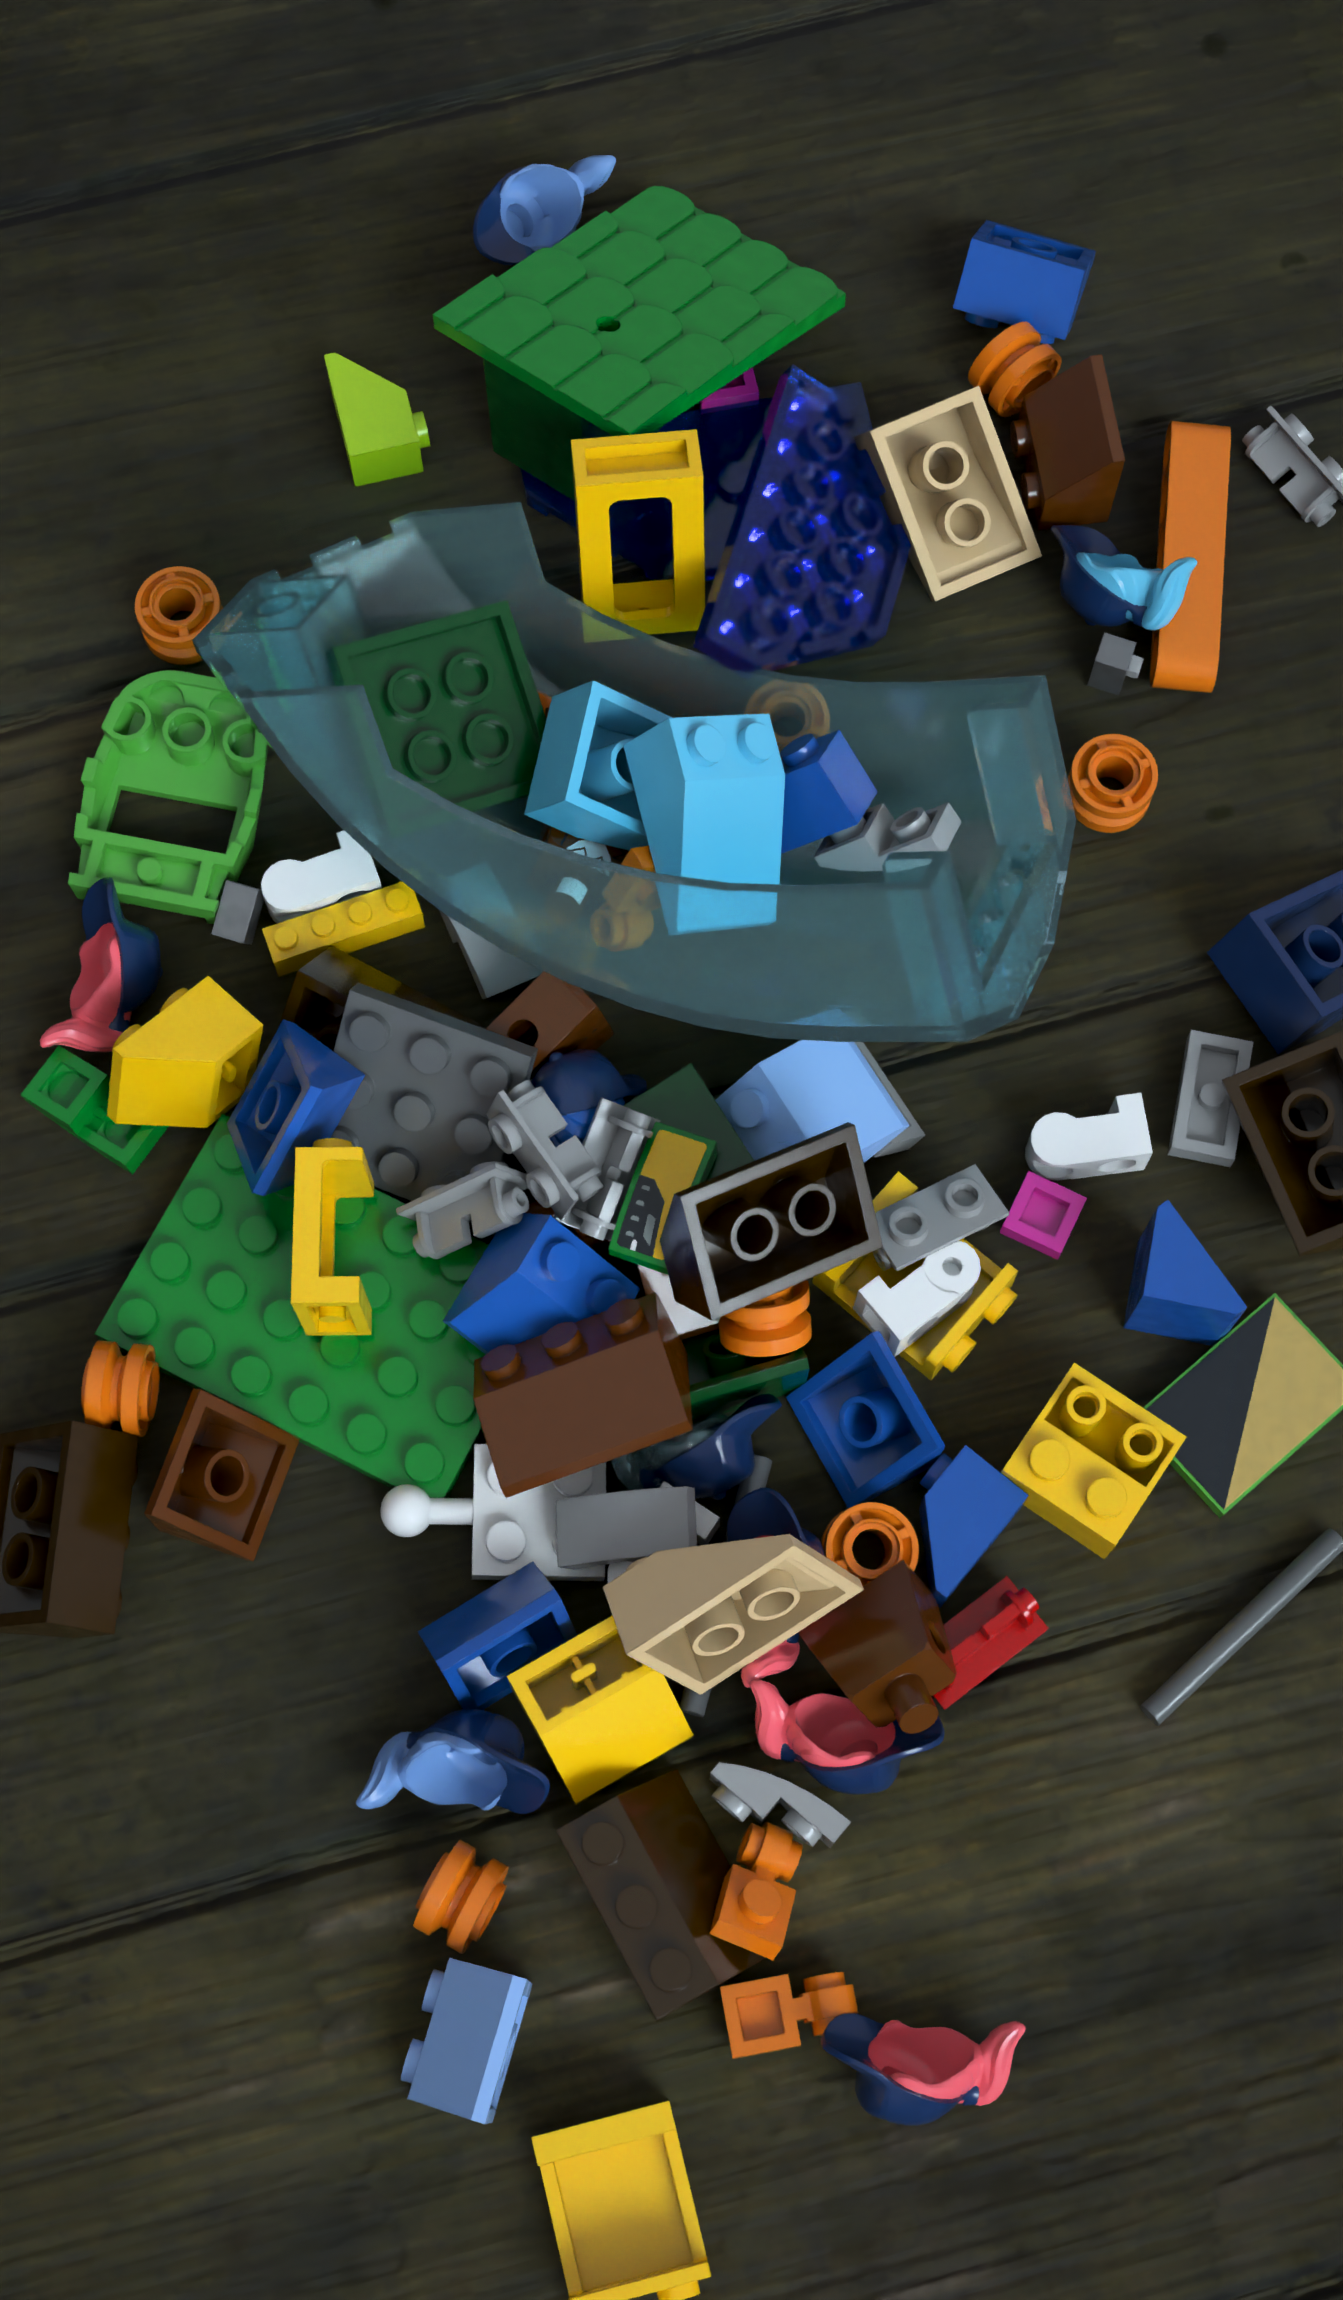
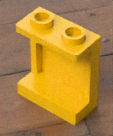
M325 1138L314 1141L313 1147H295L291 1305L306 1336L372 1335V1308L360 1276H334L337 1200L339 1198L374 1197V1181L363 1148L353 1147L352 1142L344 1139Z
M898 1171L874 1198L873 1206L875 1213L917 1193L918 1187ZM964 1238L959 1241L966 1242L975 1250L980 1259L981 1266L978 1280L974 1285L970 1298L956 1311L899 1354L930 1381L943 1366L953 1373L977 1344V1342L969 1337L970 1334L984 1318L994 1325L1018 1296L1010 1289L1018 1274V1270L1009 1263L1001 1269ZM872 1251L814 1276L812 1283L870 1330L853 1309L858 1290L878 1275L891 1289L922 1266L925 1258L906 1266L900 1271H896L893 1267L883 1271L878 1266Z
M669 2100L531 2137L549 2205L568 2289V2300H628L654 2292L657 2293L658 2300H683L701 2294L698 2280L711 2277V2272Z

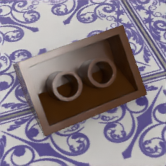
M656 1292L636 1300H621L604 1312L577 1322L557 1324L545 1334L515 1345L506 1344L498 1346L489 1351L485 1356L474 1360L473 1399L497 1479L506 1498L693 1430L687 1351Z

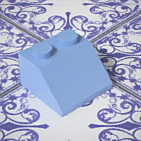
M841 1021L833 1022L757 1063L715 1100L754 1161L849 1122L855 1125L863 1162L865 1163L910 1126Z
M449 1958L445 1972L433 1969L422 2004V2011L432 2013L425 2041L413 2038L401 2074V2081L411 2083L407 2099L482 2124L493 2123L532 1983L522 1977Z

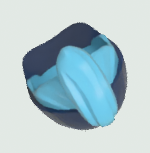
M1077 525L1051 526L1050 529L1064 552L1059 588L1061 596L1084 618L1087 625L1111 627L1133 621L1134 624L1155 631L1169 624L1183 601L1189 577L1197 565L1195 558L1185 557L1178 559L1164 570L1160 568L1147 569L1139 564L1136 557L1130 554H1121L1104 534L1095 529Z

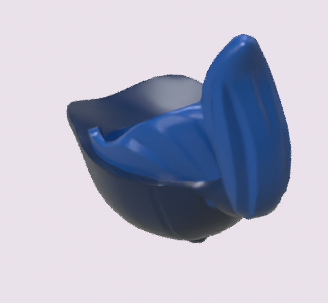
M577 1049L563 1054L560 1052L552 1053L549 1056V1060L536 1072L531 1081L535 1088L543 1087L568 1124L565 1129L549 1138L555 1147L574 1135L583 1144L601 1097L624 1106L625 1101L623 1097L628 1095L637 1096L647 1091V1083L642 1077L635 1074L620 1075L605 1056L592 1049Z

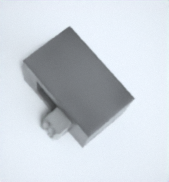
M1104 632L1087 686L1119 695L1125 676L1138 678L1144 659L1133 655L1137 642Z
M226 880L211 934L252 945L264 902L262 889Z

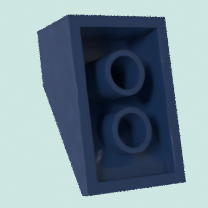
M1343 870L1249 913L1207 952L1226 982L1231 986L1278 1054L1319 1034L1343 1019Z

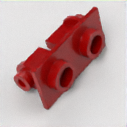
M1008 1576L943 1625L957 1671L953 1683L933 1695L943 1710L950 1707L1049 1629L1036 1613L1040 1607L1033 1595L1024 1587L1018 1590Z

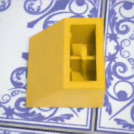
M209 976L190 990L187 988L177 990L166 1000L159 1014L143 1026L139 1024L130 1026L115 1041L112 1048L113 1055L107 1116L115 1124L208 1128L222 1114H225L239 1102L257 1066L263 1024Z
M1074 1363L1001 1473L1029 1495L1023 1504L1024 1506L1105 1559L1117 1545L1187 1436Z
M613 1615L507 1676L511 1689L576 1805L694 1736L665 1676L626 1655Z

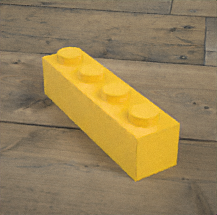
M408 879L262 928L278 977L298 971L330 946L348 954L425 928V923L412 883Z

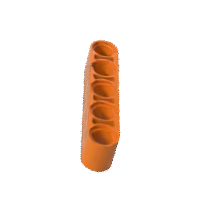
M1170 421L1168 425L1163 456L1156 569L1164 570L1174 561L1185 557L1195 558L1197 565L1189 577L1181 606L1172 620L1165 627L1155 631L1152 630L1149 683L1150 687L1212 693L1215 685L1221 629L1231 450L1230 426Z

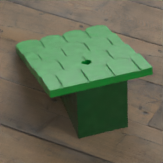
M652 186L612 213L605 210L551 248L544 247L538 249L498 277H495L493 274L435 312L433 314L434 329L483 358L493 451L575 501L571 440L657 433L665 424L844 308L846 293L838 289L836 284L823 273L811 268L800 267L789 261L787 256L777 247L767 242L753 240L742 234L740 229L730 220L719 215L705 213L698 209L684 194L668 187Z

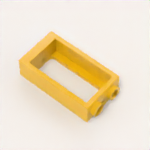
M697 429L571 440L580 585L586 640L706 630L704 490ZM658 497L669 499L671 501L673 579L613 584L610 506L617 501Z

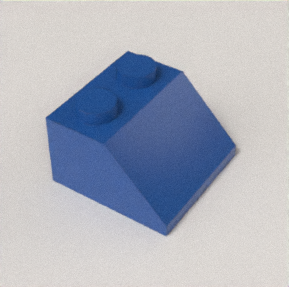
M986 220L971 239L953 308L966 312L964 319L979 326L997 328L999 322L1014 325L1026 321L1041 335L1040 343L1053 344L1055 338L1065 340L1072 328L1096 251Z
M523 1213V1218L519 1223L496 1232L443 1322L484 1354H487L498 1346L506 1344L515 1345L545 1334L557 1324L577 1322L604 1312L621 1300L635 1299L640 1288L551 1215Z

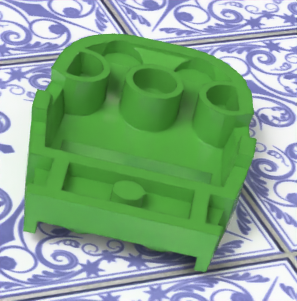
M157 671L134 680L115 698L101 726L105 734L94 758L87 757L81 777L84 785L81 811L76 813L74 839L81 849L78 874L69 872L68 885L78 899L84 900L87 891L94 883L102 878L112 877L119 902L205 918L207 923L214 924L226 880L238 881L254 847L268 754L266 717L257 699L248 690L234 682L183 671ZM121 790L236 811L226 854L109 832Z

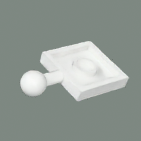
M474 1444L473 1498H430L422 1488L411 1484H403L391 1489L381 1503L380 1514L383 1524L391 1533L400 1537L419 1535L429 1524L473 1525L472 1580H503L532 1561L548 1581H604L605 1565L577 1570L558 1567L556 1500L606 1493V1462L506 1498L500 1488L487 1444Z

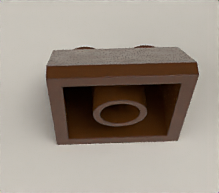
M1101 354L1089 356L1023 397L1019 420L1011 422L1010 437L1012 451L1015 457L1023 456L1026 473L1021 475L1022 500L1025 509L1034 508L1038 531L1050 529L1052 525H1085L1108 522L1125 463V457Z

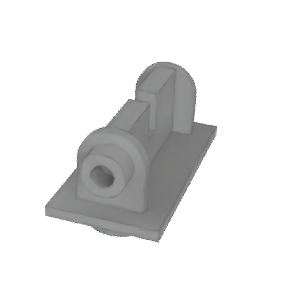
M1270 405L1266 410L1272 424L1266 430L1261 425H1257L1244 436L1242 442L1247 447L1245 455L1257 465L1272 484L1291 469L1296 476L1279 489L1280 493L1301 515L1305 523L1313 521L1317 527H1321L1335 515L1336 510L1332 505L1337 500L1343 503V469L1330 455L1321 462L1308 447L1314 441V438L1301 421L1292 413L1283 419Z
M526 1080L514 1087L508 1095L504 1090L497 1093L486 1113L490 1119L488 1121L490 1133L497 1145L505 1153H513L527 1172L526 1182L528 1188L538 1203L545 1208L551 1207L561 1221L568 1215L579 1197L582 1202H585L604 1188V1185L598 1178L602 1171L576 1135L557 1147L549 1139L565 1129L568 1124L542 1086L535 1088L530 1080Z
M601 1097L582 1145L602 1171L598 1178L604 1185V1188L585 1202H582L579 1197L568 1215L561 1221L556 1214L554 1218L558 1222L577 1228L580 1232L603 1241L604 1239L611 1241L621 1207L648 1138H651L653 1135L652 1129L655 1122L660 1123V1120Z
M503 1162L481 1163L474 1166L470 1170L469 1175L450 1184L436 1185L425 1189L421 1193L420 1198L396 1208L397 1215L416 1221L418 1233L413 1236V1246L416 1252L424 1258L429 1256L433 1259H440L472 1243L470 1220L472 1222L473 1236L481 1239L519 1223L523 1218V1213L529 1209L528 1198L523 1190L528 1189L526 1174L509 1168Z
M974 1164L876 1212L883 1247L873 1251L874 1258L883 1271L892 1267L896 1271H900L906 1266L1009 1216V1211L979 1168Z

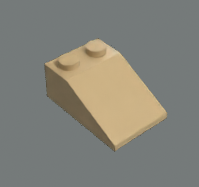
M979 386L960 392L854 437L874 492L932 602L1042 556Z
M790 1534L656 1551L648 1557L636 1560L627 1567L623 1574L603 1586L626 1655L700 1695L864 1590L858 1577Z

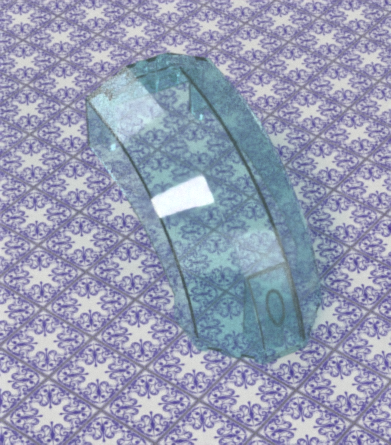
M521 502L410 512L389 521L393 533L361 546L360 540L353 536L310 554L313 566L280 579L279 573L274 569L252 578L192 640L197 653L288 770L330 817L384 868L441 912L503 951L569 984L634 1009L701 1027L767 1038L833 1042H968L1020 1017L1054 946L1075 831L1076 816L1046 675L931 682H851L788 675L723 661L662 641L603 615L547 583ZM508 600L536 689L550 697L594 680L672 718L769 713L779 753L790 742L803 735L813 734L816 739L839 729L878 791L868 809L884 802L896 820L899 816L913 808L922 807L924 811L949 802L961 820V824L947 851L890 853L882 865L883 871H845L820 867L814 859V855L824 839L821 838L781 854L780 884L727 883L658 874L590 858L540 841L539 836L543 823L524 815L528 797L473 813L448 801L393 769L363 685L336 686L325 653L332 647Z

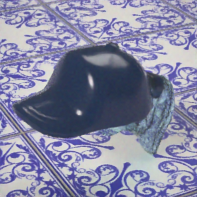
M771 1394L755 1396L742 1404L729 1417L724 1413L711 1414L703 1422L692 1424V1431L612 1459L613 1468L620 1481L631 1490L659 1488L663 1481L673 1487L687 1486L695 1488V1498L713 1497L715 1500H721L726 1496V1491L752 1475L755 1457L751 1435L772 1414L779 1410L782 1404L778 1398Z

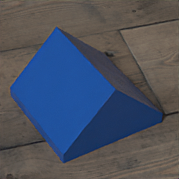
M284 1019L227 1122L251 1192L261 1196H266L294 1185L295 1147H313L314 1141L331 1138L365 1077L364 1073L301 1027Z
M1167 1200L1157 1207L1137 1242L1123 1328L1214 1346L1229 1333L1247 1309V1306L1171 1202Z
M880 1331L872 1332L806 1383L786 1396L787 1401L848 1508L866 1503L928 1470L938 1460L945 1448L944 1442Z
M533 1561L417 1631L463 1710H484L510 1694L513 1690L507 1679L509 1674L577 1636L560 1596Z

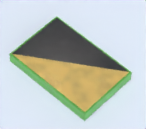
M1274 1293L1143 1408L1187 1436L1170 1462V1465L1220 1519L1343 1410V1364Z

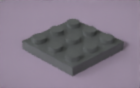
M358 982L349 990L333 1052L364 1073L365 1077L331 1138L348 1140L352 1142L353 1147H362L374 1181V1187L411 1201L420 1198L421 1193L429 1187L447 1185L469 1175L470 1170L478 1164L493 1161L505 1163L508 1154L493 1139L488 1127L490 1119L486 1113L498 1092L504 1090L508 1095L514 1087L523 1081L530 1080L538 1048Z

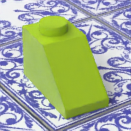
M337 353L325 354L324 359L329 385L355 487L424 472L420 449L431 446L423 411L412 413L406 390Z

